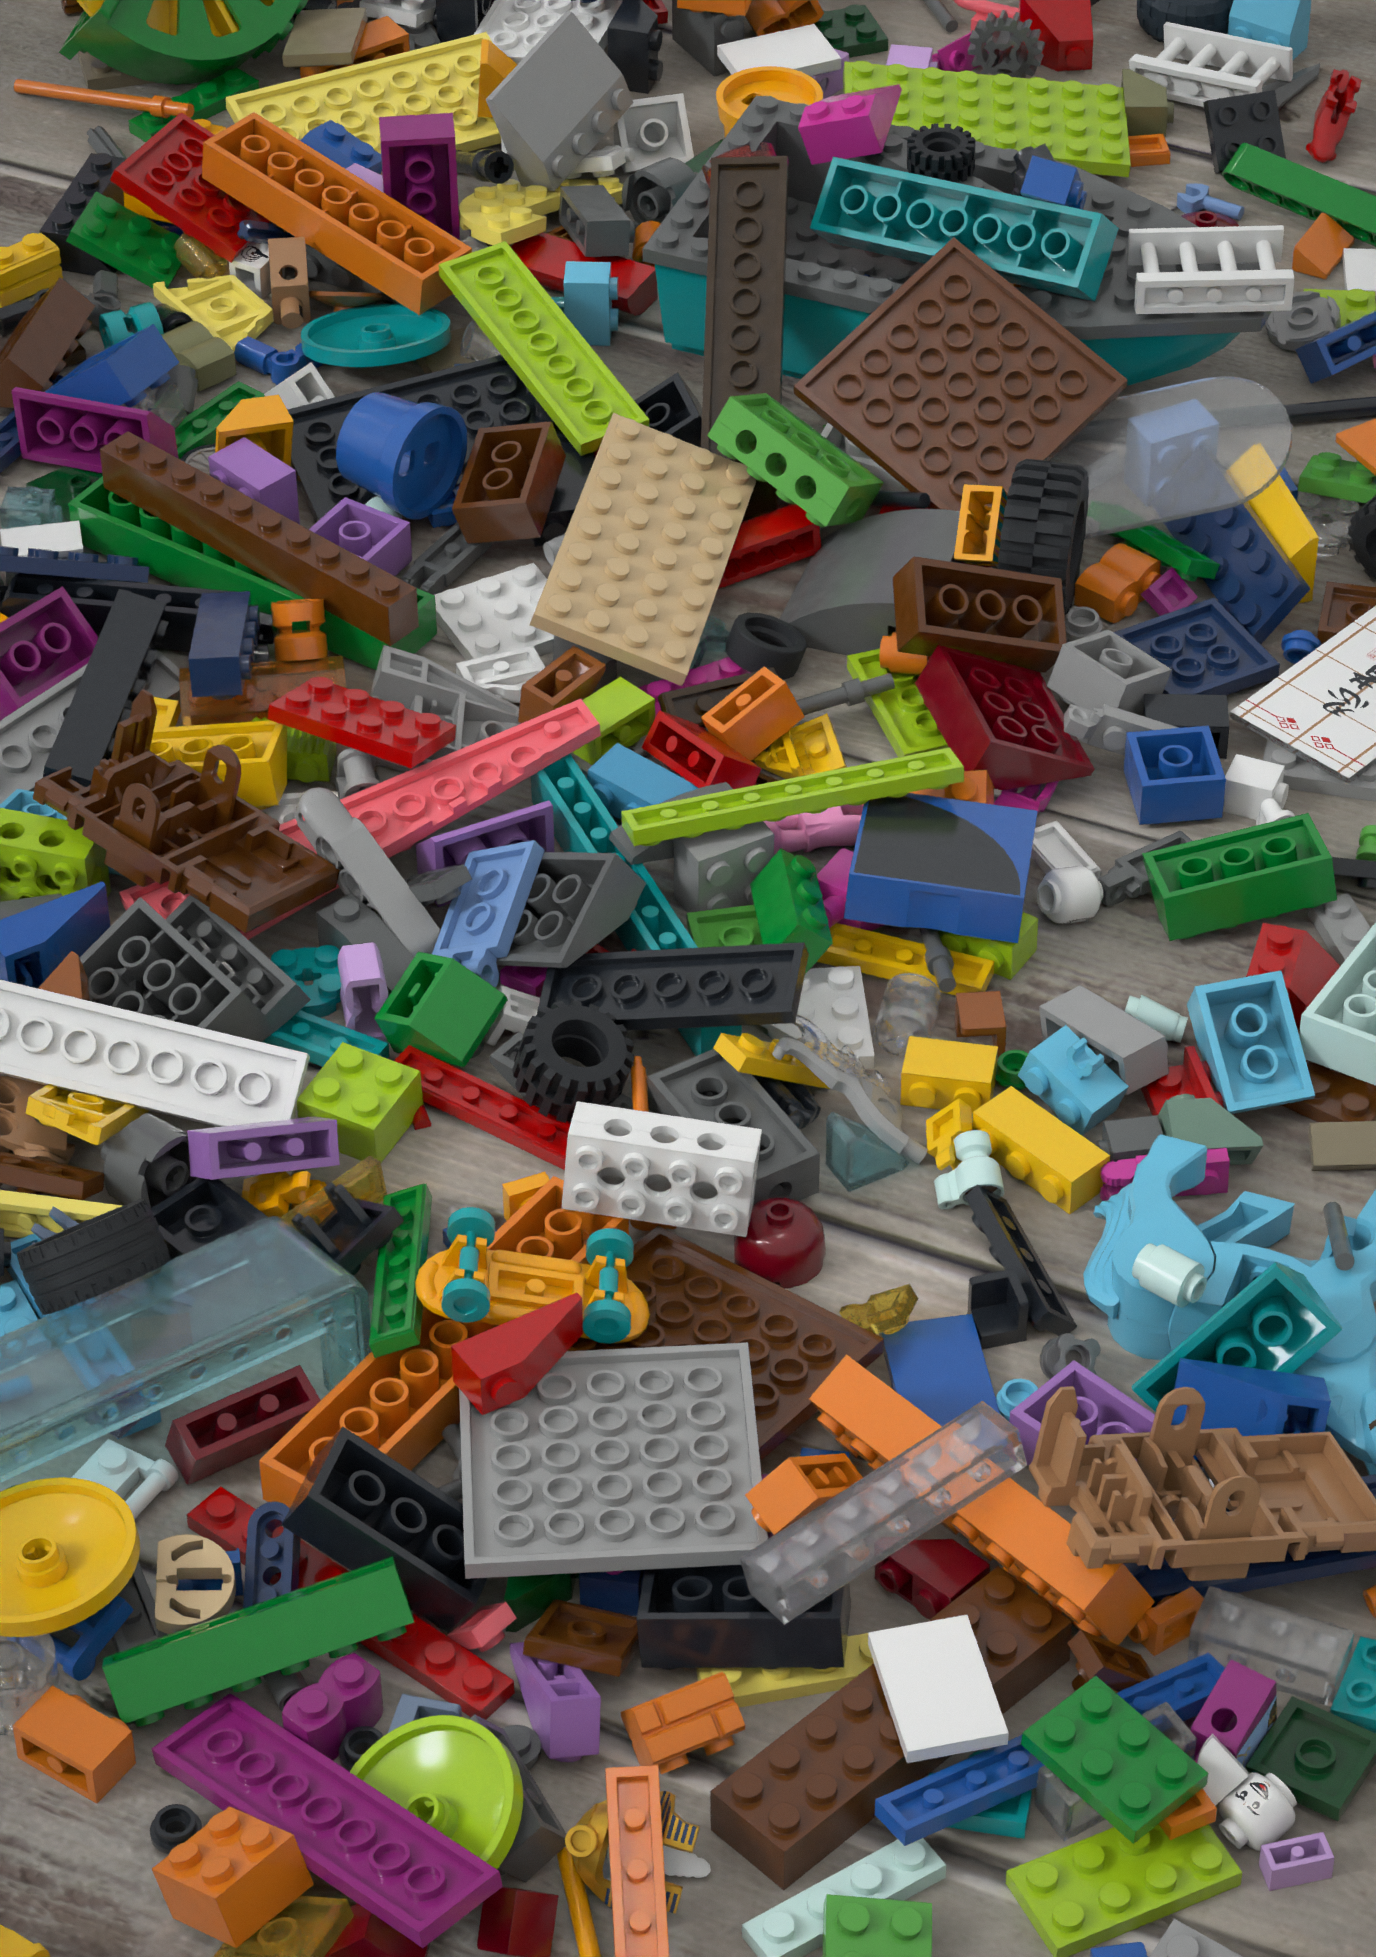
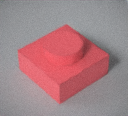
M507 1602L482 1606L447 1636L467 1650L478 1648L480 1652H484L504 1639L505 1634L502 1630L517 1618Z

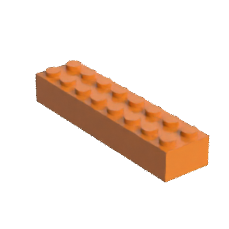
M253 112L203 142V179L293 236L305 237L307 245L419 316L453 294L439 276V264L472 253L470 246L260 115Z
M847 1354L809 1398L821 1412L817 1421L835 1436V1441L855 1458L858 1455L868 1461L867 1465L878 1476L888 1483L893 1480L901 1487L900 1491L921 1509L926 1506L935 1513L934 1517L955 1535L960 1532L969 1539V1545L990 1562L994 1558L1004 1566L1003 1570L1027 1587L1029 1585L1039 1593L1038 1596L1060 1613L1064 1612L1074 1620L1072 1624L1079 1631H1086L1119 1645L1143 1617L1145 1611L1155 1602L1123 1563L1103 1564L1102 1568L1087 1569L1080 1556H1073L1066 1544L1071 1527L1068 1521L1051 1508L1045 1507L1039 1499Z

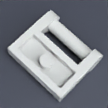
M107 1439L71 1478L99 1483L117 1493L122 1499L139 1480L143 1481L125 1501L134 1519H136L162 1490L168 1491L175 1484L179 1475L175 1467L166 1460L158 1459L155 1462Z

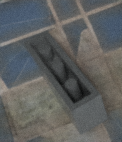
M351 893L316 912L319 947L322 945H333L340 950L342 946L370 942L376 944L380 951L389 996L414 957L382 919Z

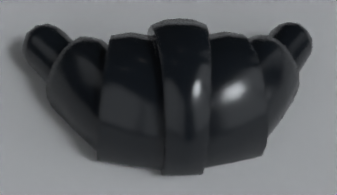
M752 1075L799 1130L811 1124L818 1117L821 1107L815 1100L814 1094L803 1084Z

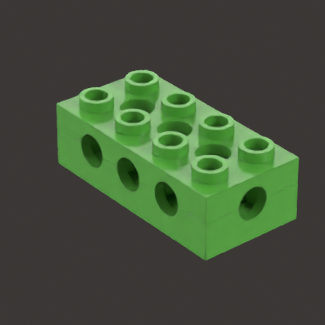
M767 393L730 396L707 435L718 444L717 449L723 455L741 461L747 466L746 471L749 475L759 481L771 484L777 489L776 494L779 498L787 503L797 504L807 512L805 515L807 519L820 527L843 525L863 519L884 484L882 480Z

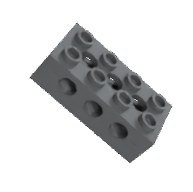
M715 1049L647 1076L649 1109L655 1113L762 1129L753 1205L769 1198L786 1197L800 1201L819 1192L820 1153L752 1074L738 1072Z

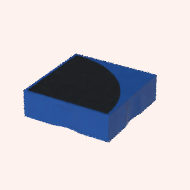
M908 793L906 796L898 798L888 796L868 800L863 806L849 871L844 919L898 927L929 928L956 935L1018 943L1038 811Z

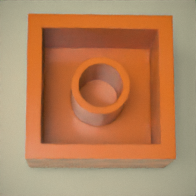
M230 1806L226 1810L214 1815L206 1826L186 1842L174 1847L165 1859L152 1868L174 1919L234 1948H238L314 1885L293 1834Z

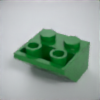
M417 952L374 1019L394 1052L402 1053L408 1045H411L448 1064L465 1067L508 999L504 993L455 959Z

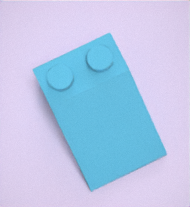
M1233 0L1229 14L1228 35L1293 48L1294 60L1307 48L1311 0Z
M1282 971L1194 987L1187 1003V1008L1197 1046L1203 1060L1208 1063L1216 1091L1220 1092L1224 1108L1228 1112L1235 1114L1314 1099L1315 1092Z

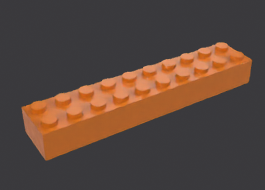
M553 1176L495 1232L494 1240L487 1249L567 1259L590 1265L586 1258V1243L589 1236L595 1231L605 1228L619 1229L629 1235V1219L561 1209L564 1181ZM423 1306L419 1345L377 1358L374 1357L372 1352L369 1353L259 1460L263 1500L267 1502H280L290 1508L315 1457L342 1426L411 1471L443 1439L442 1432L444 1428L450 1424H458L460 1422L459 1388L453 1382L451 1346L499 1325L480 1322H458L434 1314Z

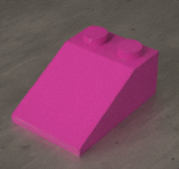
M900 84L830 96L805 106L798 129L811 164L831 162L833 157L849 159L882 153L902 91Z

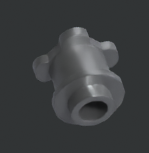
M1070 1333L1061 1334L1059 1337L1049 1340L1042 1348L1040 1366L1043 1374L1050 1380L1075 1360L1097 1375L1094 1366L1096 1357L1101 1352V1347L1097 1340L1092 1338L1083 1341L1075 1339Z

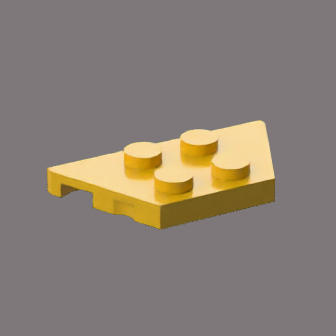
M48 1084L28 1097L25 1114L38 1119L43 1125L56 1127L91 1144L100 1145L121 1131L130 1122L138 1119L150 1110L138 1108L131 1104L104 1100L86 1093L63 1090Z

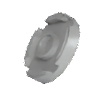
M1305 291L1293 293L1291 311H1272L1266 321L1267 335L1272 343L1278 347L1296 351L1295 349L1341 327V315L1337 303L1329 296H1327L1328 299L1320 297L1319 292Z

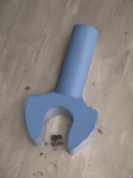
M1198 183L1186 184L1185 194L1177 193V207L1186 214L1204 209L1239 221L1243 217L1244 207L1211 197L1209 195V186Z

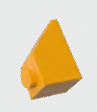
M482 39L477 117L493 118L486 98L518 64L487 39Z

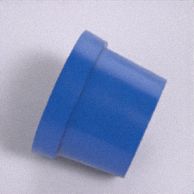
M382 392L370 393L354 405L341 427L336 447V461L339 472L346 480L380 497L389 508L404 517L413 520L425 518L446 501L460 477L467 451L466 425L460 413L451 407L431 402L419 404Z

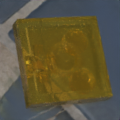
M299 1896L238 1948L223 1943L213 1957H324L354 1914L347 1899Z

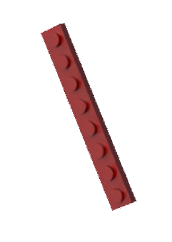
M220 1486L187 1514L188 1528L198 1535L212 1540L224 1551H235L239 1548L240 1561L245 1565L247 1527L249 1519L256 1509ZM282 1526L276 1528L272 1538L280 1536L284 1528ZM301 1540L298 1589L349 1572ZM281 1573L273 1575L270 1583L276 1584L281 1578ZM413 1614L414 1623L405 1625L407 1632L386 1641H378L377 1636L359 1642L447 1702L460 1705L462 1712L469 1717L477 1715L486 1720L515 1694L513 1679L415 1614Z

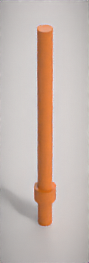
M16 79L14 82V91L16 93L150 112L154 117L168 118L170 115L177 116L181 112L189 118L194 115L193 104L175 102L166 96L155 95L152 98L24 79Z

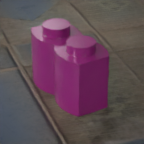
M356 1653L336 1660L324 1671L319 1683L301 1689L289 1699L282 1711L283 1728L334 1761L339 1756V1747L349 1731L360 1726L374 1727L380 1720L384 1711L380 1671Z

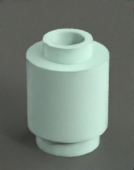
M1152 1243L1147 1244L1138 1254L1132 1268V1275L1139 1280L1141 1287L1180 1308L1185 1307L1190 1302H1197L1207 1285V1278L1204 1277L1205 1270L1202 1264L1164 1244L1159 1246Z

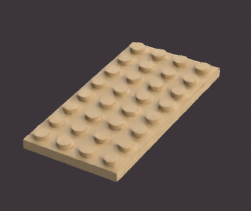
M613 413L529 625L683 686L757 479L748 474L746 471L747 466L742 463L732 461L705 448L697 447L670 434L640 424L633 419Z

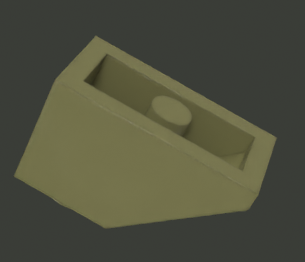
M1122 69L1121 87H1123L1128 136L1164 134L1166 137L1167 123H1173L1174 102L1167 101L1166 87L1131 69Z

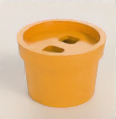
M777 66L754 67L736 72L723 80L716 91L718 116L724 125L725 137L756 95L772 96L777 100L807 105L823 100V90L815 79L803 72Z

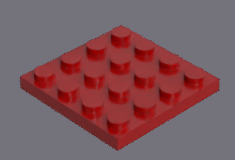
M181 112L114 170L110 181L119 186L126 194L135 197L150 207L155 214L175 224L186 235L194 237L203 243L217 256L225 258L232 263L250 244V242L238 237L239 223L243 220L273 222L202 178L203 142L215 135Z

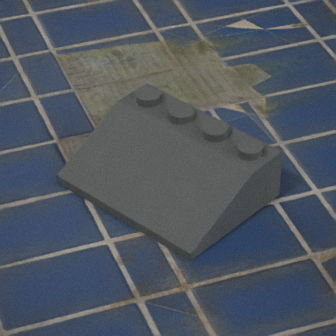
M544 852L507 957L497 958V965L567 968L629 919L646 883L616 853Z

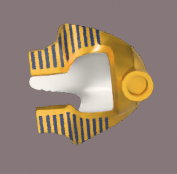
M660 1791L664 1873L669 1876L677 1875L678 1877L685 1876L687 1878L692 1876L695 1878L706 1877L711 1872L710 1864L693 1853L700 1826L685 1822L674 1812V1794L669 1791ZM607 1800L593 1805L582 1816L576 1826L567 1832L565 1845L572 1854L577 1874L580 1875L591 1891L612 1909ZM665 1881L667 1912L676 1914L683 1887Z

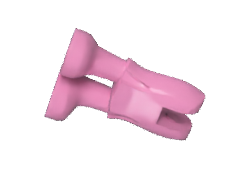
M847 804L827 808L826 811L817 814L806 812L786 816L783 820L776 822L763 821L774 833V855L780 848L789 853L799 850L807 853L820 847L855 846L864 804L857 806Z

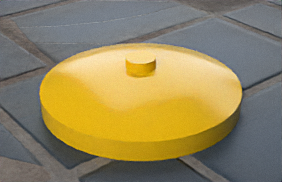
M68 1477L29 1481L0 1492V1636L29 1637L62 1630L97 1613L122 1591L136 1569L140 1555V1537L129 1506L117 1493L93 1481Z

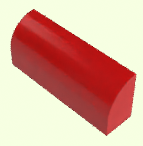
M540 233L515 242L511 246L512 250L543 287L564 293L566 261L611 262V277H618V300H612V308L638 316L644 313L658 298L655 267L620 256L585 257L575 242L546 233Z
M791 504L741 522L718 589L813 556L821 548L820 526L808 520L805 516L807 512L797 504Z

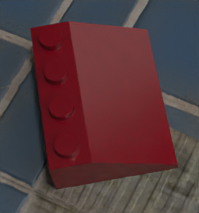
M937 645L915 685L924 700L925 706L934 718L937 729L943 735L948 747L951 748L964 766V771L987 770L994 789L1008 790L1092 775L1095 768L1078 738L1064 732V714L1040 672L943 645Z

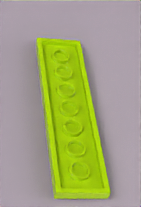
M506 241L439 264V276L580 456L594 452L600 447L613 413L633 419L649 427V418Z

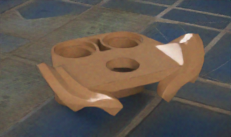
M0 1076V1152L11 1154L13 1150L15 1155L68 1165L74 1154L75 1144L67 1143V1132L56 1127L44 1126L38 1123L34 1117L25 1114L28 1097L46 1085L9 1076Z

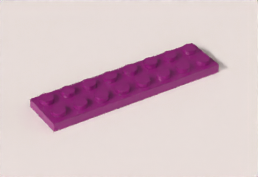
M231 1693L151 1748L156 1765L223 1811L230 1806L293 1834L307 1869L422 1948L503 1887L500 1872Z

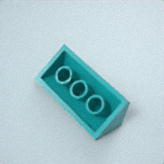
M1274 1262L1132 1385V1390L1156 1412L1160 1400L1167 1393L1174 1390L1180 1358L1293 1373L1341 1332L1342 1327L1304 1274Z

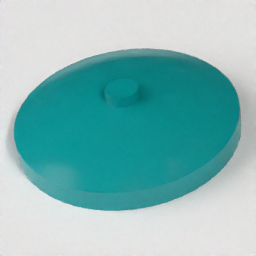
M402 304L368 305L336 311L311 321L301 331L302 351L309 359L327 365L356 368L384 367L420 359L441 350L449 344L452 338L450 319L445 313L430 308L419 316Z

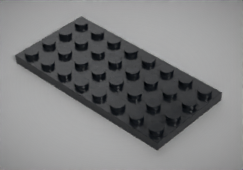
M502 355L287 409L294 421L291 467L296 470V480L315 522H318L345 497L364 505L370 499L376 497L373 493L346 480L339 472L336 461L338 436L348 413L360 399L373 392L386 393L419 404L423 402L436 403L451 407L460 413L467 430V451L464 465L455 487L460 486L479 428L551 421L564 452L577 451Z

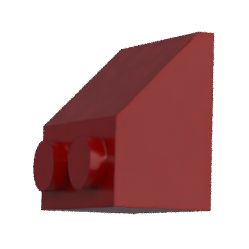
M1263 923L1246 977L1282 971L1296 1026L1300 1029L1301 1015L1339 969L1340 965L1307 931Z

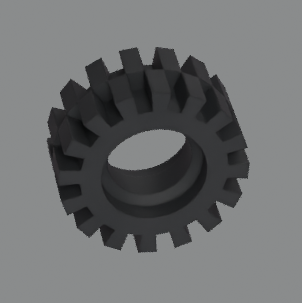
M937 123L931 124V129L922 126L920 127V132L914 130L907 140L908 172L956 183L957 179L961 182L966 181L967 176L971 177L975 170V138L971 137V133L968 130L963 132V128L960 126L951 129V124H944V128H941Z

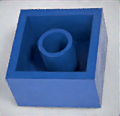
M1209 725L1126 732L1124 774L1139 825L1191 820L1199 821L1223 817L1226 778Z

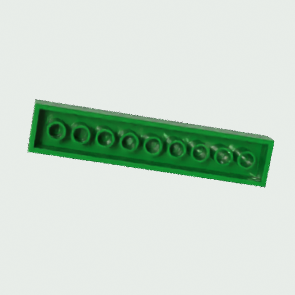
M103 476L68 503L70 521H79L83 546L106 556L110 554L137 557L138 565L149 567V574L174 585L235 592L250 591L252 606L258 605L261 613L272 615V602L304 599L104 488ZM417 588L419 627L392 646L325 610V622L320 625V630L327 635L328 650L374 670H377L384 645L415 654L437 634L435 595ZM306 621L292 622V631L307 630Z

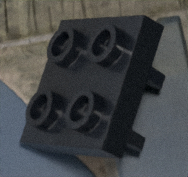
M1275 90L1203 102L1215 173L1224 171L1242 143L1251 144L1286 159Z
M330 1182L324 1187V1191L335 1209L319 1225L309 1215L304 1218L300 1213L296 1214L291 1221L303 1240L284 1260L295 1273L341 1283L357 1274L361 1268V1263L374 1250L386 1245L392 1239L393 1231L404 1220L395 1207L353 1198L343 1185L339 1184L336 1187Z

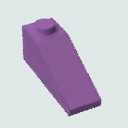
M524 1642L510 1643L509 1653L532 1729L538 1734L541 1747L548 1758L560 1762H575L580 1760L582 1756L599 1754L601 1696L581 1669L523 1655Z

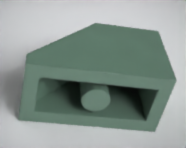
M1191 1094L1177 1095L1166 1100L1157 1115L1163 1135L1205 1145L1207 1149L1227 1148L1230 1165L1252 1164L1263 1147L1261 1136L1212 1098H1195Z

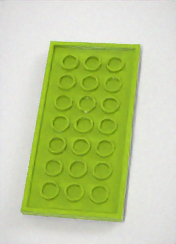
M867 61L844 62L843 94L900 84L902 91L891 125L910 126L920 131L922 126L931 129V124L938 123V126L944 128V124H951V129L960 126L963 128V132L968 130L971 133V137L975 138V141H979L984 145L1002 149L1010 148L1017 151L1030 146L1036 148L1045 143L1054 160L1069 163L1091 174L1129 177L1131 162L1123 87H1116L1112 84H1082L1074 80L1066 82L1049 81L1040 77L1030 79L1017 78L1007 74L985 75L968 70L961 72L943 71L935 67L922 69L906 67L901 64L879 65L871 64Z

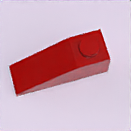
M576 1292L451 1346L453 1382L482 1416L526 1397L583 1335L582 1297Z

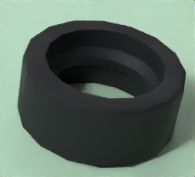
M750 612L738 615L725 643L727 655L744 670L755 672L763 667L767 669L775 667L777 676L782 680L795 675L807 648L804 636L787 622L770 615Z

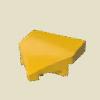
M827 713L791 728L789 732L774 741L767 752L762 751L754 759L757 766L784 779L847 767L833 724Z

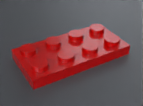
M325 677L310 678L305 683L270 703L268 708V720L411 769L455 740L456 725L441 720L436 714L419 713L405 708L400 702L384 701L369 696L368 692L364 690L348 689L333 684L331 679Z

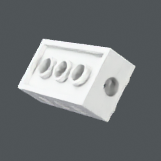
M577 1101L567 1138L561 1209L746 1237L754 1203L762 1129Z

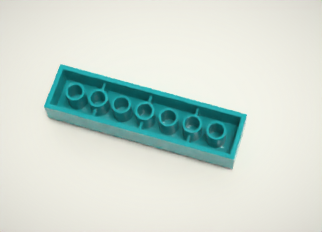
M833 157L810 225L812 231L829 243L923 264L929 261L954 237L1009 283L1094 302L1119 229L1102 213Z

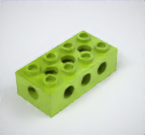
M0 808V902L60 893L65 896L102 881L106 885L108 898L111 887L108 865L104 863L106 849L82 835L83 827L77 830L70 828L67 820Z

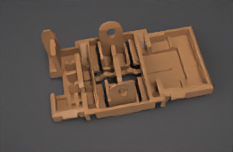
M1074 1386L1060 1387L1046 1402L1033 1461L1028 1469L1039 1486L1038 1496L1045 1507L1069 1505L1070 1508L1077 1512L1073 1516L1066 1544L1073 1556H1080L1087 1569L1102 1568L1103 1564L1136 1562L1138 1566L1148 1565L1150 1570L1161 1569L1163 1558H1165L1170 1568H1182L1189 1580L1205 1581L1245 1578L1250 1563L1282 1562L1285 1560L1287 1550L1294 1561L1304 1560L1305 1555L1313 1551L1340 1550L1341 1553L1376 1551V1499L1331 1432L1242 1436L1237 1428L1200 1429L1205 1413V1401L1200 1392L1194 1388L1181 1387L1170 1391L1160 1400L1156 1408L1151 1432L1092 1435L1089 1438L1088 1444L1085 1445L1087 1436L1080 1426V1420L1075 1418L1078 1404ZM1180 1405H1187L1183 1422L1179 1425H1171L1175 1409ZM1194 1455H1196L1199 1462L1201 1463L1206 1473L1215 1485L1214 1489L1211 1486L1208 1479L1206 1478L1203 1471L1201 1470V1468L1199 1467L1198 1463L1194 1459Z

